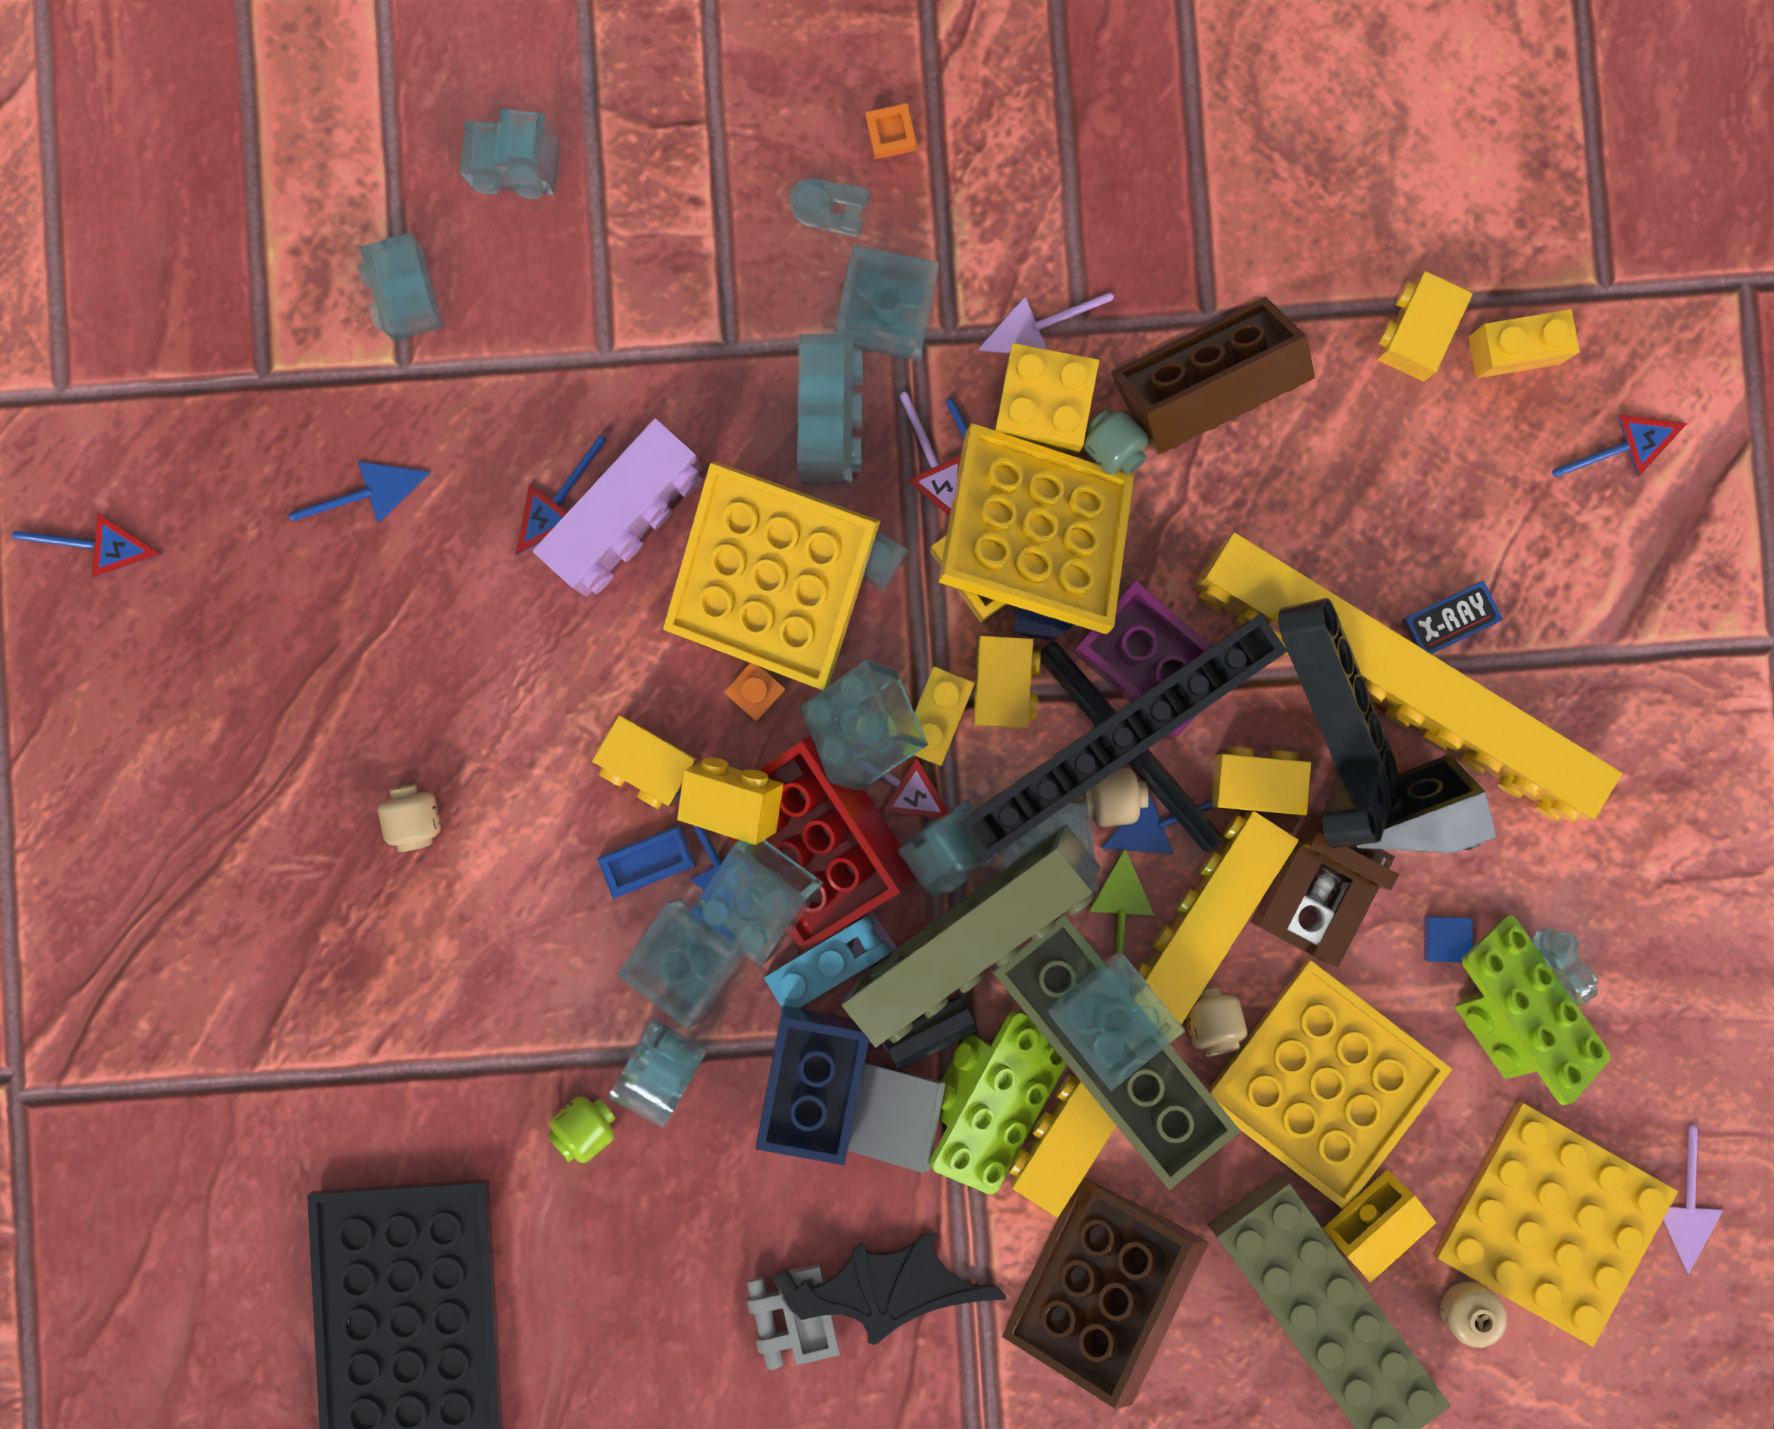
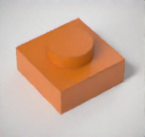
M908 103L865 112L874 160L917 151Z
M750 663L724 693L758 722L783 695L786 689L762 667Z

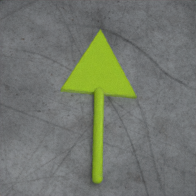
M1125 848L1089 912L1117 913L1114 976L1122 986L1126 914L1155 916Z

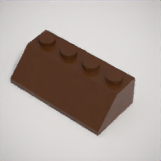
M1266 296L1111 372L1131 416L1148 434L1149 444L1158 455L1167 450L1174 449L1208 430H1213L1247 411L1254 410L1269 400L1286 392L1293 391L1298 386L1315 378L1307 336Z

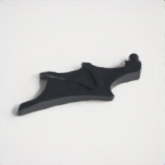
M936 1232L922 1234L907 1247L890 1253L870 1252L866 1250L865 1243L861 1242L853 1248L852 1255L845 1266L836 1275L818 1285L809 1286L806 1281L797 1285L787 1268L780 1270L772 1277L773 1282L783 1295L782 1300L788 1309L800 1320L834 1314L853 1318L862 1324L867 1332V1343L872 1345L878 1344L899 1326L928 1312L952 1305L978 1301L1006 1300L1007 1298L996 1285L984 1286L969 1283L947 1270L937 1257L933 1241L937 1237Z

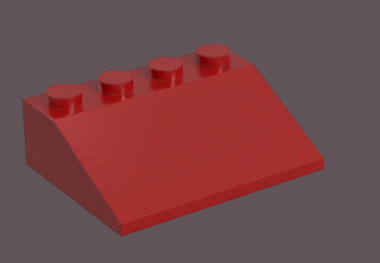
M825 728L803 739L759 770L766 773L768 779L784 783L776 833L757 845L727 836L739 854L747 850L748 869L802 952L807 951L899 894L921 877Z

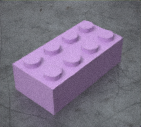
M655 418L532 552L568 585L585 597L591 592L598 594L613 578V574L610 571L621 559L624 562L629 561L643 545L640 538L651 527L657 530L668 520L673 512L669 507L680 495L684 498L688 497L702 481L699 475L704 469L696 455Z

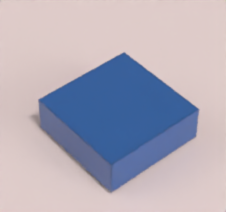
M1425 916L1424 960L1429 962H1462V957L1473 947V918Z

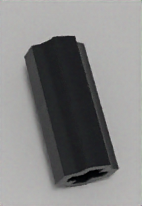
M957 995L948 1000L946 1006L934 1016L927 1018L922 1014L911 1022L913 1028L899 1041L892 1043L890 1039H887L884 1043L898 1071L978 1030L962 997Z

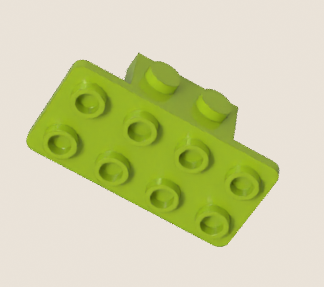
M1512 915L1502 917L1462 957L1463 967L1481 992L1463 997L1454 1007L1504 1079L1537 1072L1559 1104H1572L1609 1063L1611 1059L1610 1052L1518 920Z
M1018 1010L1011 1011L992 1045L974 1033L964 1037L941 1080L946 1085L939 1120L948 1127L929 1160V1166L936 1173L989 1195L995 1194L1001 1187L1013 1159L1021 1150L1067 1065L1028 1015Z

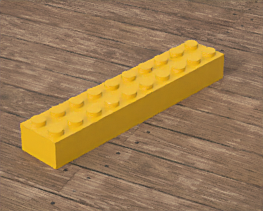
M1235 532L1218 544L1191 587L1200 593L1197 599L1207 607L1217 612L1224 608L1237 616L1235 623L1238 626L1262 614L1284 647L1285 644L1278 624L1279 610L1286 606L1329 598L1337 612L1372 701L1387 710L1384 714L1385 717L1404 728H1408L1411 724L1424 732L1422 739L1426 743L1441 751H1446L1449 748L1461 755L1462 757L1459 762L1463 766L1481 775L1485 771L1499 779L1497 786L1517 798H1521L1522 795L1527 796L1537 803L1534 809L1551 820L1557 822L1560 818L1575 822L1576 819L1595 820L1623 774Z

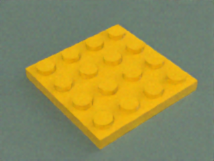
M971 423L965 432L938 583L1108 634L1114 628L1134 476L1123 472L1110 475L1104 472L1098 464Z
M717 461L710 463L663 630L824 691L829 687L880 520Z
M1306 959L1240 1046V1049L1237 1050L1209 1087L1208 1091L1242 1132L1344 1209L1358 1196L1452 1071V1068L1313 961Z
M1517 1100L1433 1255L1594 1347L1679 1191Z

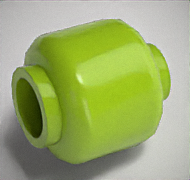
M577 1096L551 1117L549 1124L552 1131L547 1136L568 1163L573 1159L579 1163H587L613 1141L614 1132L609 1124L616 1118L600 1098L592 1103L584 1096Z

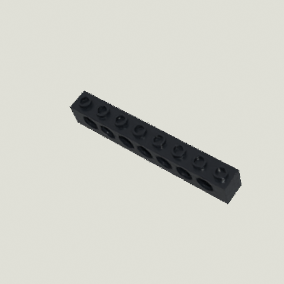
M1263 615L1255 616L953 826L978 862L985 863L1288 651Z

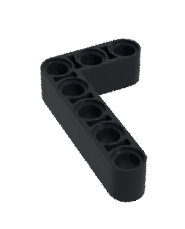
M1329 598L1282 607L1278 614L1281 637L1337 768L1323 813V829L1326 840L1333 849L1380 842L1398 783V768L1395 756L1337 612Z

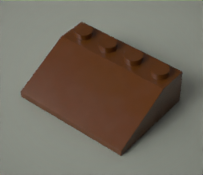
M1083 1178L1061 1212L1002 1337L1114 1409L1130 1406L1138 1394L1209 1242L1173 1221Z

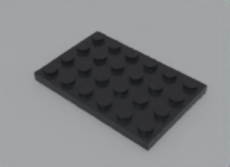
M489 1179L310 1192L307 1195L319 1429H503Z

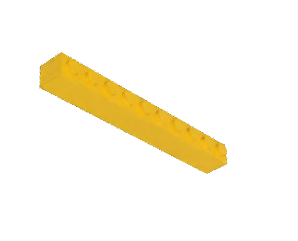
M1245 811L1242 816L1237 813L1231 819L1223 833V836L1228 838L1219 853L1212 851L1208 855L1199 871L1204 876L1195 890L1188 888L1176 906V910L1180 914L1171 928L1165 925L1160 930L1152 944L1156 951L1147 965L1141 962L1128 981V985L1132 987L1129 994L1169 1043L1299 841L1255 811ZM1071 1074L1065 1078L1056 1094L1060 1101L1052 1114L1047 1111L1044 1112L1036 1123L1032 1132L1036 1139L1027 1152L1021 1149L1017 1153L1008 1169V1172L1012 1174L1009 1179L1012 1189L1056 1218L1059 1217L1117 1126L1079 1078Z

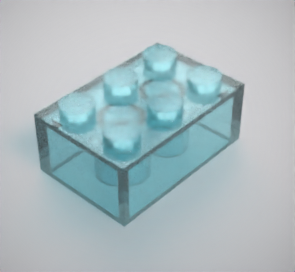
M799 334L797 470L801 484H853V472H862L861 437H854V429H862V393H854V385H863L862 349L854 348L853 335Z

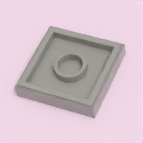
M865 1062L848 1151L917 1172H929V1160L933 1154L946 1083L909 1072L898 1071V1069L876 1063Z

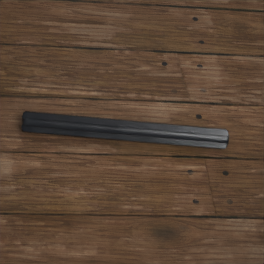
M1050 642L1040 651L1041 663L1096 726L1116 713L1115 709L1057 642ZM1149 749L1128 762L1203 851H1211L1223 840V835Z

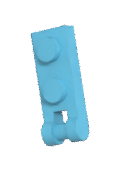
M870 914L863 916L764 977L781 1008L782 1005L794 1008L804 1006L892 952L886 940L881 942L873 927L876 924ZM858 937L866 951L856 957L848 942Z

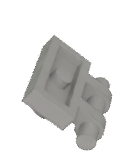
M820 1263L788 1270L797 1285L803 1281H806L809 1286L824 1282ZM757 1276L747 1280L750 1297L746 1301L749 1313L755 1316L759 1334L755 1341L758 1353L764 1356L767 1370L783 1366L780 1350L789 1348L793 1350L796 1365L840 1355L832 1315L800 1320L788 1309L782 1300L783 1295L780 1291L767 1292L764 1276ZM783 1308L788 1330L780 1332L776 1331L772 1311Z

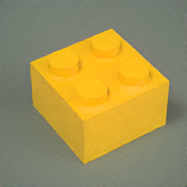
M1012 343L995 431L1062 453L1078 456L1084 444L1099 360Z

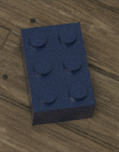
M782 1005L757 1133L756 1150L845 1165L869 1039L852 1018Z

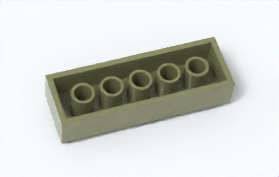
M1067 824L897 947L889 955L860 974L842 1003V1007L875 1048L887 1039H890L892 1043L899 1041L913 1028L911 1022L922 1014L927 1018L934 1016L948 1003L946 997L957 989H960L962 993L972 989L983 979L982 971L994 963L998 968L1007 964L1019 953L1020 950L1017 946L1030 937L1034 942L1042 939L1056 926L1054 920L1066 911L1070 915H1074L1084 909L1093 900L1090 894L1093 893L1097 886L1096 880L1100 865Z
M1062 914L1054 920L1056 926L1046 936L1036 942L1030 937L1017 946L1020 951L1011 961L998 968L994 964L990 968L1159 1179L1170 1190L1241 1131L1066 915Z
M1279 1173L1208 1224L1355 1429H1421L1451 1407L1293 1187Z

